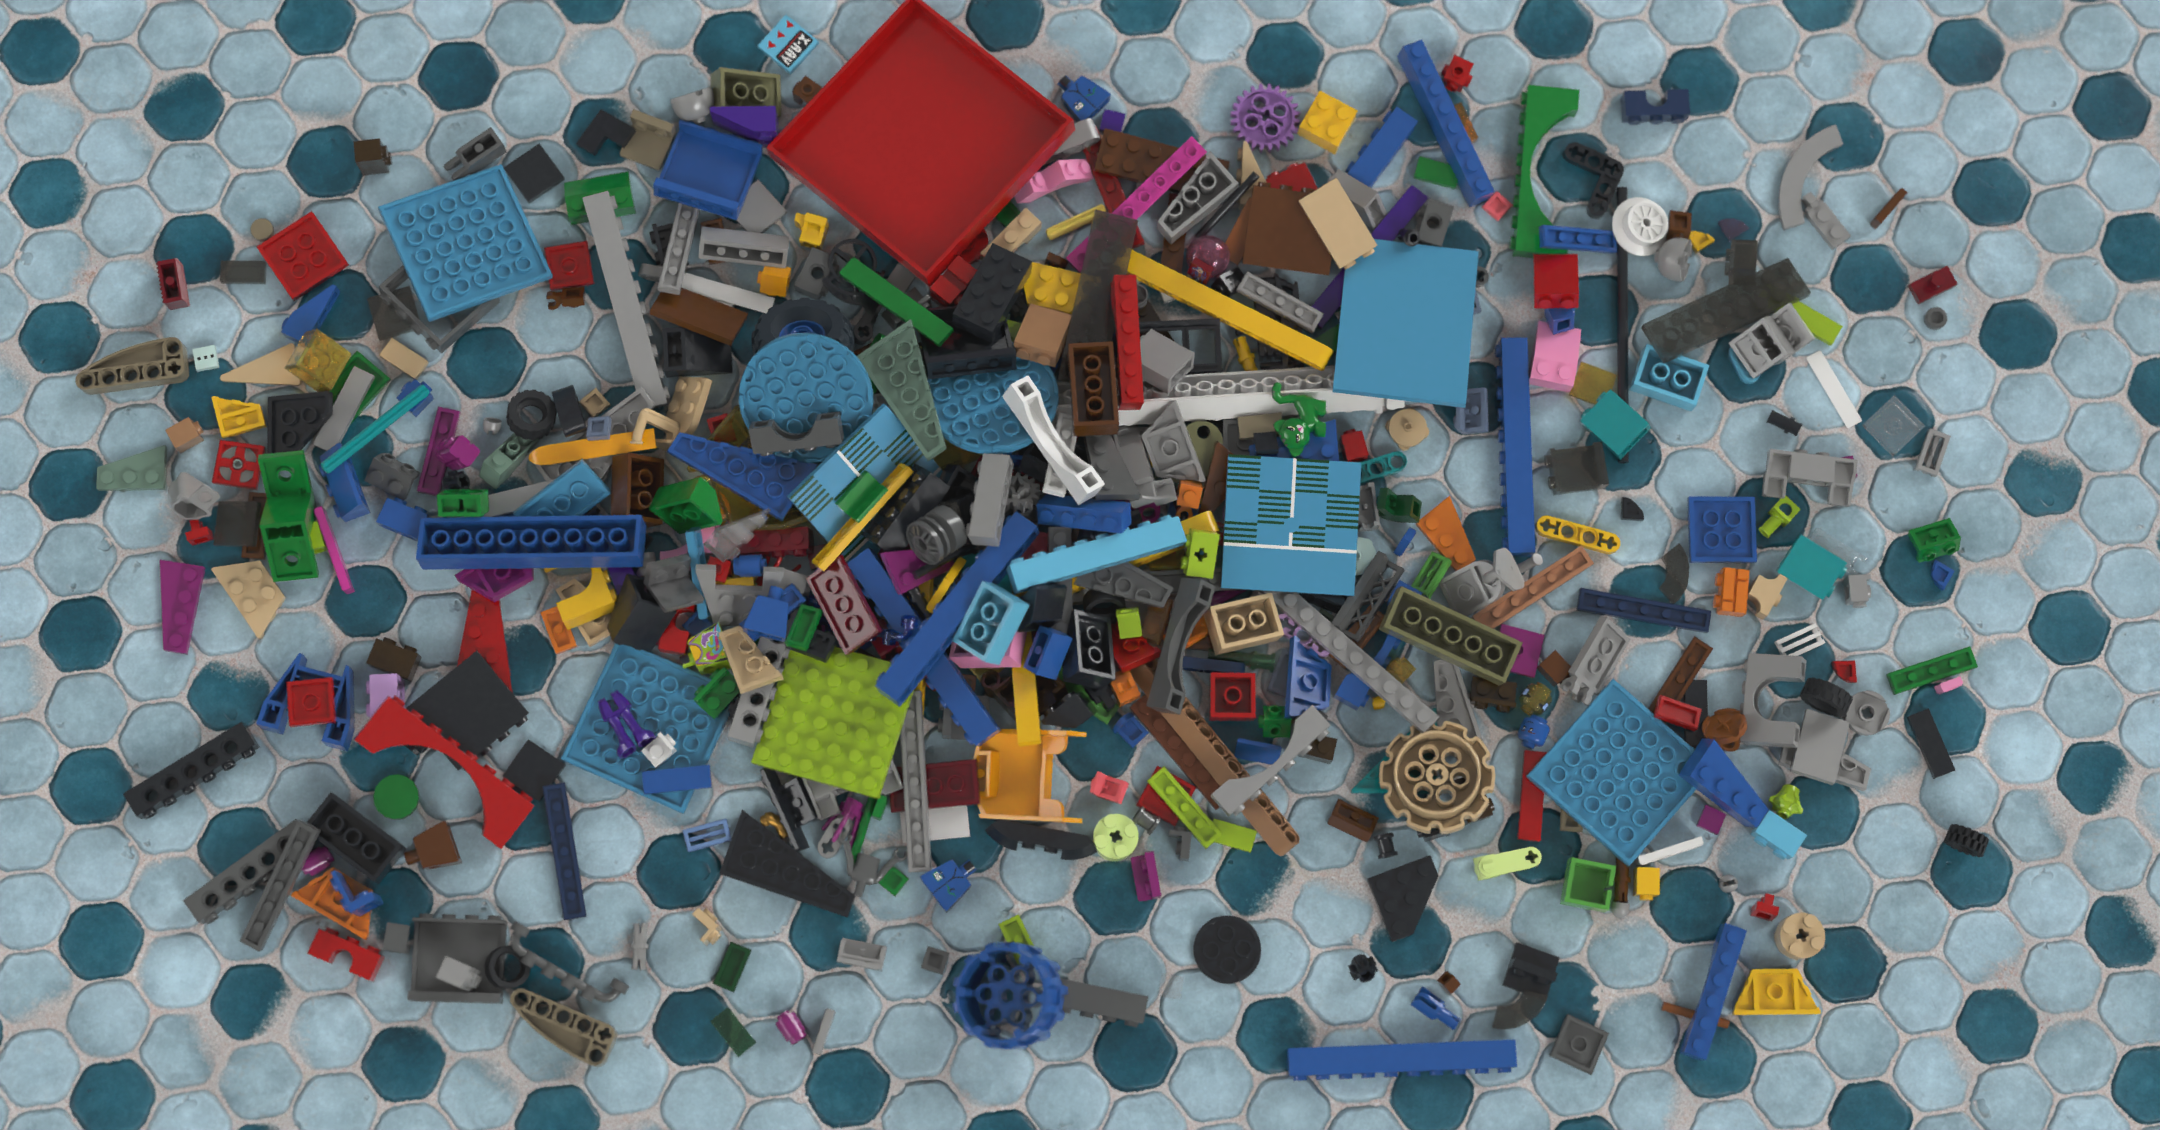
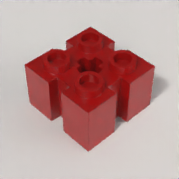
M958 255L947 267L943 275H940L930 287V293H932L930 295L931 300L942 307L958 305L977 270Z

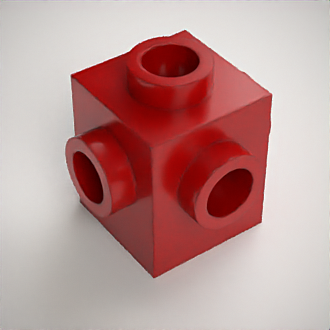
M1454 55L1450 65L1445 64L1440 74L1444 77L1442 82L1445 88L1449 91H1458L1460 93L1464 86L1468 88L1473 78L1470 72L1474 63Z

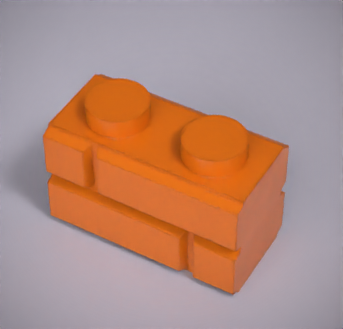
M1724 567L1719 573H1716L1715 586H1718V595L1715 594L1713 599V607L1717 608L1716 614L1735 617L1746 615L1750 570Z

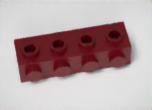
M808 526L720 533L721 555L731 562L740 555L761 554L762 557L772 556V558L778 559L780 556L785 558V555L804 557L807 554L814 553L813 531Z

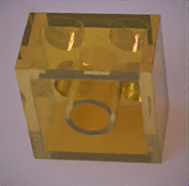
M313 329L303 334L285 369L317 392L330 391L352 353L320 330Z

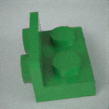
M1950 518L1908 531V537L1917 551L1916 559L1918 563L1931 561L1943 555H1951L1960 548L1961 536Z
M725 667L721 670L719 668L716 669L710 676L711 681L706 686L701 685L694 693L696 696L693 699L695 703L714 720L740 694L734 676Z

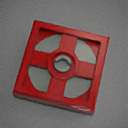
M220 440L212 483L257 490L261 473L258 456L264 454L265 447L262 445Z

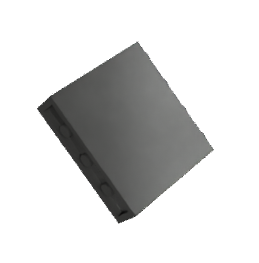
M419 914V918L413 917L415 929L411 991H408V1000L414 1002L503 1004L504 989L497 988L488 981L484 965L491 951L498 947L506 946L507 921L501 920L502 916L494 915L488 916V920L479 919L478 915H465V919H456V915L442 914V918H433V914ZM506 954L501 955L496 960L494 966L497 976L504 980ZM445 956L480 970L482 980L478 988H474L470 992L436 978Z

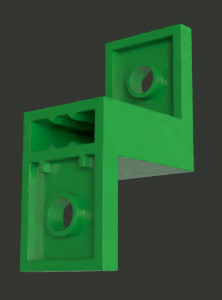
M304 450L261 454L258 456V463L267 499L260 521V529L273 582L318 578L319 570L310 536L315 517L314 508H317ZM286 470L290 472L291 476L283 477L279 472ZM289 555H293L298 560L296 562H290L286 559V557Z

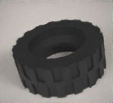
M532 389L518 392L516 396L511 398L508 404L507 425H509L510 430L516 436H520L522 439H542L544 436L549 435L550 431L554 428L557 413L555 403L551 400L550 396L545 395L542 391L539 392ZM527 406H535L541 410L543 417L538 423H526L520 415L522 409Z
M1808 678L1800 693L1801 699L1806 704L1820 712L1836 717L1846 716L1853 697L1843 688L1819 678Z

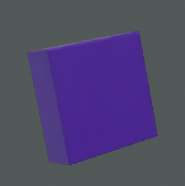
M1104 109L1099 131L1103 132L1104 128L1122 132L1125 114Z

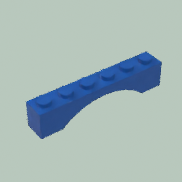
M1399 580L1392 594L1390 595L1388 601L1386 602L1387 608L1390 604V601L1393 597L1395 590L1400 586H1403L1420 595H1422L1423 593L1413 588L1412 586L1404 583L1403 581ZM1386 634L1380 651L1373 659L1386 669L1391 660L1388 654L1392 648L1394 650L1397 649L1401 640ZM1350 673L1345 676L1333 698L1357 711L1359 706L1364 707L1370 697L1367 694L1370 688L1357 676Z
M1727 923L1719 926L1704 987L1692 1020L1685 1033L1680 1054L1699 1061L1707 1059L1747 930Z

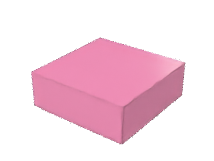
M1960 676L1940 683L1934 688L1937 694H1942L1962 686L1963 681Z

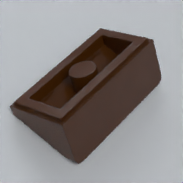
M1338 799L1327 824L1364 842H1368L1379 818Z

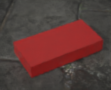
M1660 695L1657 699L1653 717L1696 731L1702 709Z

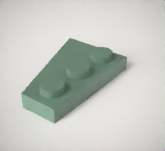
M163 445L97 467L96 489L98 491L166 490L167 446Z

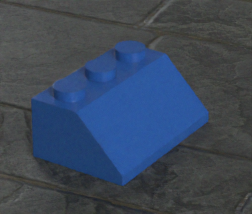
M338 443L320 456L321 463L343 445ZM351 457L328 474L322 469L321 464L318 465L322 476L327 477L329 484L326 485L329 496L335 499L336 504L333 505L337 517H341L345 522L370 513Z

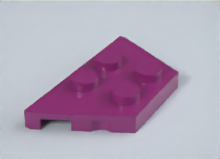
M534 568L464 569L454 576L458 582L496 602L533 581Z

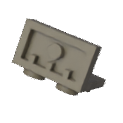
M633 109L630 118L636 133L626 147L621 149L620 156L659 171L676 134L674 124Z

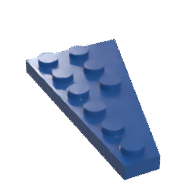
M681 432L678 433L667 450V453L780 521L784 520L793 506V503L787 496L818 466V464H809L793 458L788 459L775 456V454L761 456L760 454H753V450L750 448L736 447L728 443L706 440L703 437Z

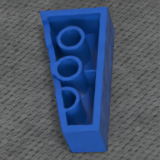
M1702 738L1679 773V776L1743 826L1758 828L1769 809L1714 739Z

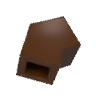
M1445 971L1437 980L1440 984L1439 986L1449 995L1461 985L1455 976L1448 971Z

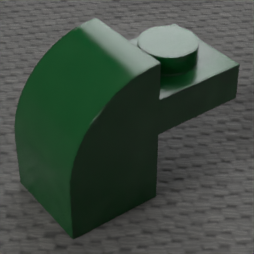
M1380 488L1379 495L1376 498L1379 517L1393 522L1419 523L1422 502L1414 495H1397L1389 488Z

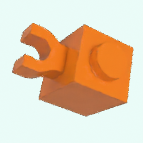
M1179 479L1176 505L1180 506L1176 510L1175 517L1179 516L1180 519V514L1183 511L1188 512L1187 519L1193 517L1191 508H1199L1203 490L1202 482Z
M1121 671L1116 672V680L1109 684L1119 707H1122L1139 699L1141 694L1130 671L1123 674Z

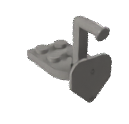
M1497 549L1494 551L1493 562L1489 560L1475 561L1443 578L1439 586L1450 609L1469 616L1500 599L1504 593L1505 585L1512 591L1522 589L1524 587V579L1521 574L1535 566H1540L1543 563V559L1540 554L1534 553L1529 559L1516 564L1508 549Z

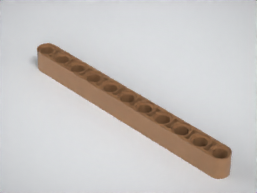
M1155 659L1130 670L1134 681L1148 698L1158 665ZM1186 696L1180 715L1161 713L1220 786L1228 779L1250 777L1249 773ZM1263 791L1254 801L1249 798L1243 804L1246 808L1241 812L1277 855L1284 856L1300 842L1297 832Z

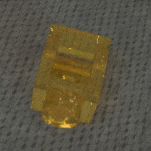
M1397 657L1385 670L1403 684L1415 672L1416 668L1405 657L1402 659Z

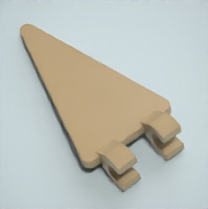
M290 343L221 375L220 380L235 383L299 386L301 379L315 378L314 369H311V366L299 368L298 358L312 357L311 348H308V345L296 347L293 343Z

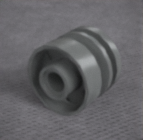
M944 505L937 506L924 517H920L917 521L911 523L907 527L906 532L907 540L913 552L919 559L929 565L937 564L947 557L949 553H953L962 547L967 540L966 529L962 520L951 508Z

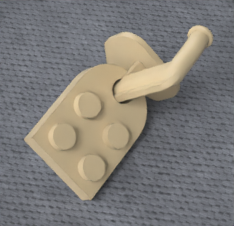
M679 377L675 384L672 400L668 406L667 415L664 416L649 408L642 409L630 443L643 444L642 436L646 423L664 431L667 435L666 439H656V447L664 451L669 449L679 432L693 435L699 425L713 381L705 377Z

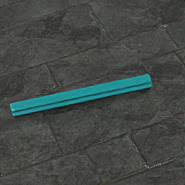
M422 384L329 456L321 463L322 469L327 474L332 472L429 395V390L426 386Z

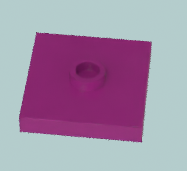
M1501 624L1499 632L1523 642L1510 673L1534 678L1545 635Z

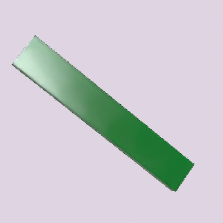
M852 257L839 272L841 277L905 323L911 319L914 329L938 347H941L954 332L951 326L855 257Z

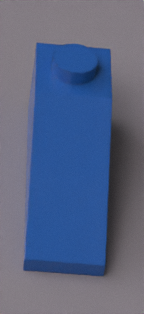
M332 284L292 312L290 317H287L282 324V334L286 338L300 345H308V348H310L340 294L337 286Z

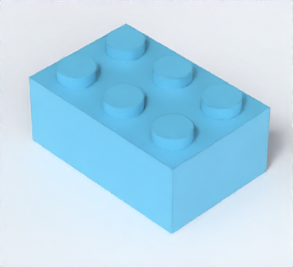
M1646 344L1641 352L1629 390L1692 411L1697 405L1709 365Z
M982 581L952 641L980 660L1000 665L1030 605L1001 586Z

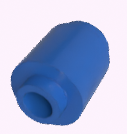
M761 554L740 555L735 557L733 561L734 574L740 575V577H762L763 567H767V560L763 559Z

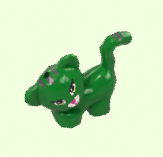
M1276 382L1272 387V398L1278 404L1293 403L1299 418L1281 419L1276 421L1273 426L1276 432L1279 433L1283 444L1289 449L1291 456L1298 457L1302 453L1303 448L1309 443L1310 432L1313 431L1315 437H1325L1326 422L1319 421V417H1324L1326 414V401L1314 399L1304 394L1282 396L1280 395L1282 385Z

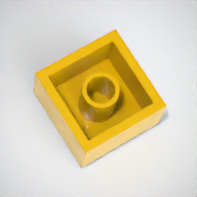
M1319 91L1300 124L1297 135L1336 154L1353 124L1358 110Z

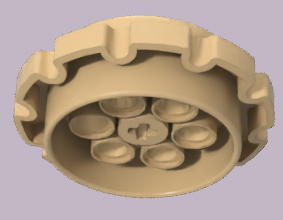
M1444 721L1441 727H1437L1434 724L1427 732L1421 733L1412 725L1410 727V735L1405 736L1400 733L1388 745L1386 756L1390 759L1381 762L1379 772L1380 788L1388 790V793L1384 795V801L1396 818L1401 816L1407 817L1406 825L1411 829L1429 834L1432 828H1438L1440 834L1453 833L1464 829L1465 819L1476 821L1488 807L1489 799L1485 797V794L1494 792L1495 768L1492 765L1486 764L1490 760V752L1478 736L1468 738V729L1464 726ZM1426 753H1432L1435 758L1431 761H1426L1422 756ZM1448 756H1454L1457 762L1448 764L1445 759ZM1418 770L1421 775L1418 778H1412L1409 776V772ZM1433 775H1441V780L1439 778L1433 780ZM1461 776L1465 778L1466 782L1459 785L1454 782V778ZM1425 790L1429 793V796L1423 799L1418 797L1417 793ZM1447 793L1451 795L1452 799L1444 802L1439 797Z

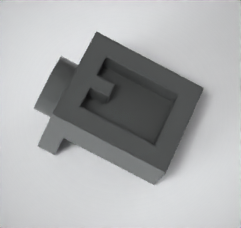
M1174 827V830H1169L1168 837L1182 838L1181 841H1177L1176 854L1180 855V861H1189L1192 832H1187V828Z

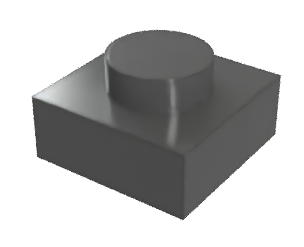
M928 946L921 968L943 975L950 953Z

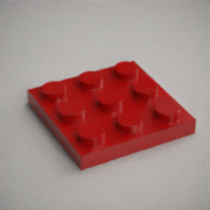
M312 211L257 246V249L293 301L349 266Z

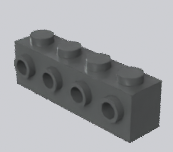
M1061 979L1062 984L1068 987V995H1064L1062 1009L1065 1013L1071 1014V1010L1080 1011L1079 1016L1093 1018L1095 1014L1103 1016L1102 1020L1115 1023L1116 1019L1125 1020L1124 1025L1138 1027V1023L1143 1024L1149 996Z

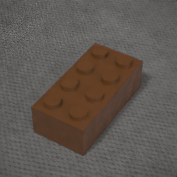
M1113 341L1068 344L1067 355L1073 437L1118 434L1119 415Z

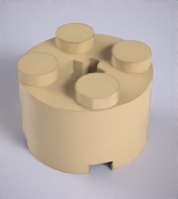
M1795 913L1780 921L1774 933V941L1777 949L1783 955L1794 960H1802L1814 956L1823 948L1825 944V931L1816 916L1808 913ZM1802 934L1803 938L1797 939L1796 935Z

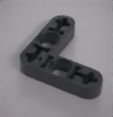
M1570 143L1563 153L1566 162L1600 177L1586 209L1589 217L1600 219L1604 216L1623 175L1624 166L1620 161L1582 144ZM1576 149L1577 155L1573 158L1569 151ZM1586 153L1587 155L1584 158V161L1581 162V156H1583V154ZM1596 157L1599 160V166H1590L1588 158ZM1604 162H1607V164L1605 165L1604 170H1603V171L1600 170V169L1602 168ZM1613 166L1617 168V172L1614 175L1610 174V169ZM1602 184H1606L1611 188V193L1607 195L1602 194L1599 187ZM1601 199L1603 200L1600 205L1601 210L1596 213L1592 206H1595L1598 200Z

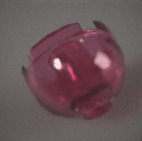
M1203 235L1190 243L1186 251V261L1188 267H1190L1195 257L1214 268L1210 279H1213L1227 270L1230 251L1222 239L1213 235Z

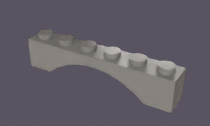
M1313 705L1310 706L1295 720L1289 744L1274 764L1250 777L1228 779L1211 794V798L1228 817L1231 814L1237 816L1246 808L1243 804L1249 798L1254 801L1262 793L1260 789L1266 783L1270 786L1279 778L1277 773L1282 769L1287 771L1296 763L1293 760L1299 754L1302 756L1307 754L1313 748L1310 745L1313 741L1317 739L1320 742L1329 734L1327 729L1330 727V724Z

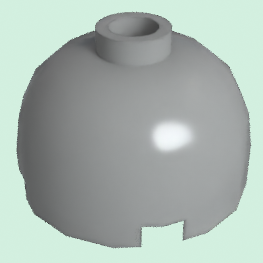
M708 87L670 99L675 114L684 121L693 120L697 124L706 121L705 116L710 114V107H714V93L712 87Z
M1672 238L1662 245L1661 250H1656L1654 261L1658 263V269L1664 277L1677 282L1685 280L1690 267L1688 256H1692L1691 240Z

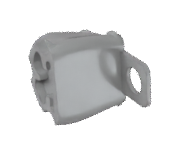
M186 472L179 474L177 479L170 484L167 493V500L171 510L186 520H198L202 517L211 516L213 504L220 498L218 492Z

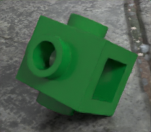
M1263 706L1262 715H1258V728H1262L1263 737L1290 738L1291 718H1285V706Z

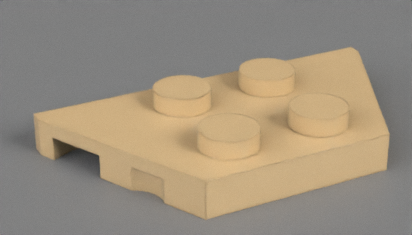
M260 560L213 567L211 569L248 625L259 640L262 639L269 623L275 618L276 611L286 599L276 582H273L272 576Z

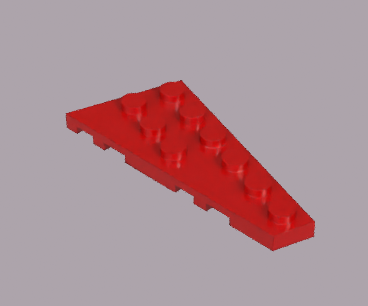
M472 590L457 666L474 652L478 651L513 693L501 601L493 602Z

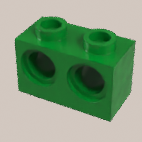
M444 489L437 494L438 517H482L489 512L488 489Z

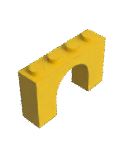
M543 568V569H544L545 573H547V572H550V571L555 570V569H557V568ZM590 568L592 577L587 588L575 596L556 603L567 630L613 612L618 597L615 590H610L608 586L611 579L607 570Z

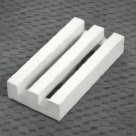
M1816 623L1774 643L1780 655H1786V651L1816 638V643L1789 654L1791 656H1799L1825 644V641L1821 638V633L1817 630ZM1812 630V635L1782 647L1781 644Z

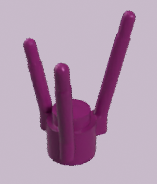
M847 797L845 802L840 803L839 808L842 812L841 815L844 817L831 840L833 843L836 842L847 820H853L855 817L851 832L852 839L850 841L852 850L859 822L863 815L861 811L862 803L851 797ZM839 814L831 816L821 829L825 831Z

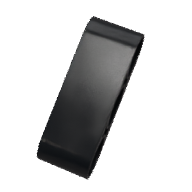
M573 385L552 391L565 437L587 431Z

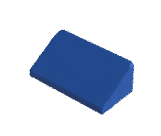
M1239 738L1236 741L1234 756L1239 759L1272 765L1280 757L1282 747Z

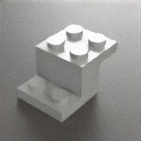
M1788 303L1773 315L1764 317L1730 341L1729 345L1754 379L1773 365L1781 364L1816 338L1793 305Z

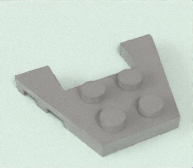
M696 564L695 572L714 624L719 622L720 626H739V623L748 617L757 596L767 597L770 586H779L784 576V567H763V585L745 586L715 584L716 565Z

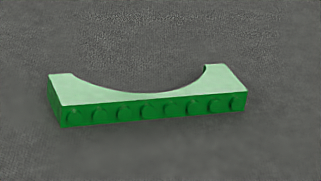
M1528 85L1525 92L1522 91L1520 104L1524 105L1523 112H1520L1519 125H1522V133H1518L1517 145L1521 146L1520 153H1517L1516 166H1519V174H1515L1514 187H1517V195L1514 194L1512 207L1516 208V214L1512 215L1511 228H1514V236L1510 237L1509 249H1513L1512 256L1534 259V254H1568V250L1540 248L1539 226L1554 225L1547 219L1535 199L1530 178V167L1534 150L1542 137L1559 122L1568 117H1575L1578 111L1580 90Z

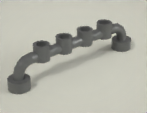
M516 921L512 924L510 929L514 932L511 936V946L514 952L522 957L520 962L531 968L534 964L542 968L541 974L550 979L554 976L560 978L562 986L571 991L574 987L582 991L580 996L590 1002L593 999L601 1002H611L620 993L626 994L629 989L628 985L613 978L609 985L613 989L609 993L597 990L524 948L520 944L521 936L526 938L530 929Z

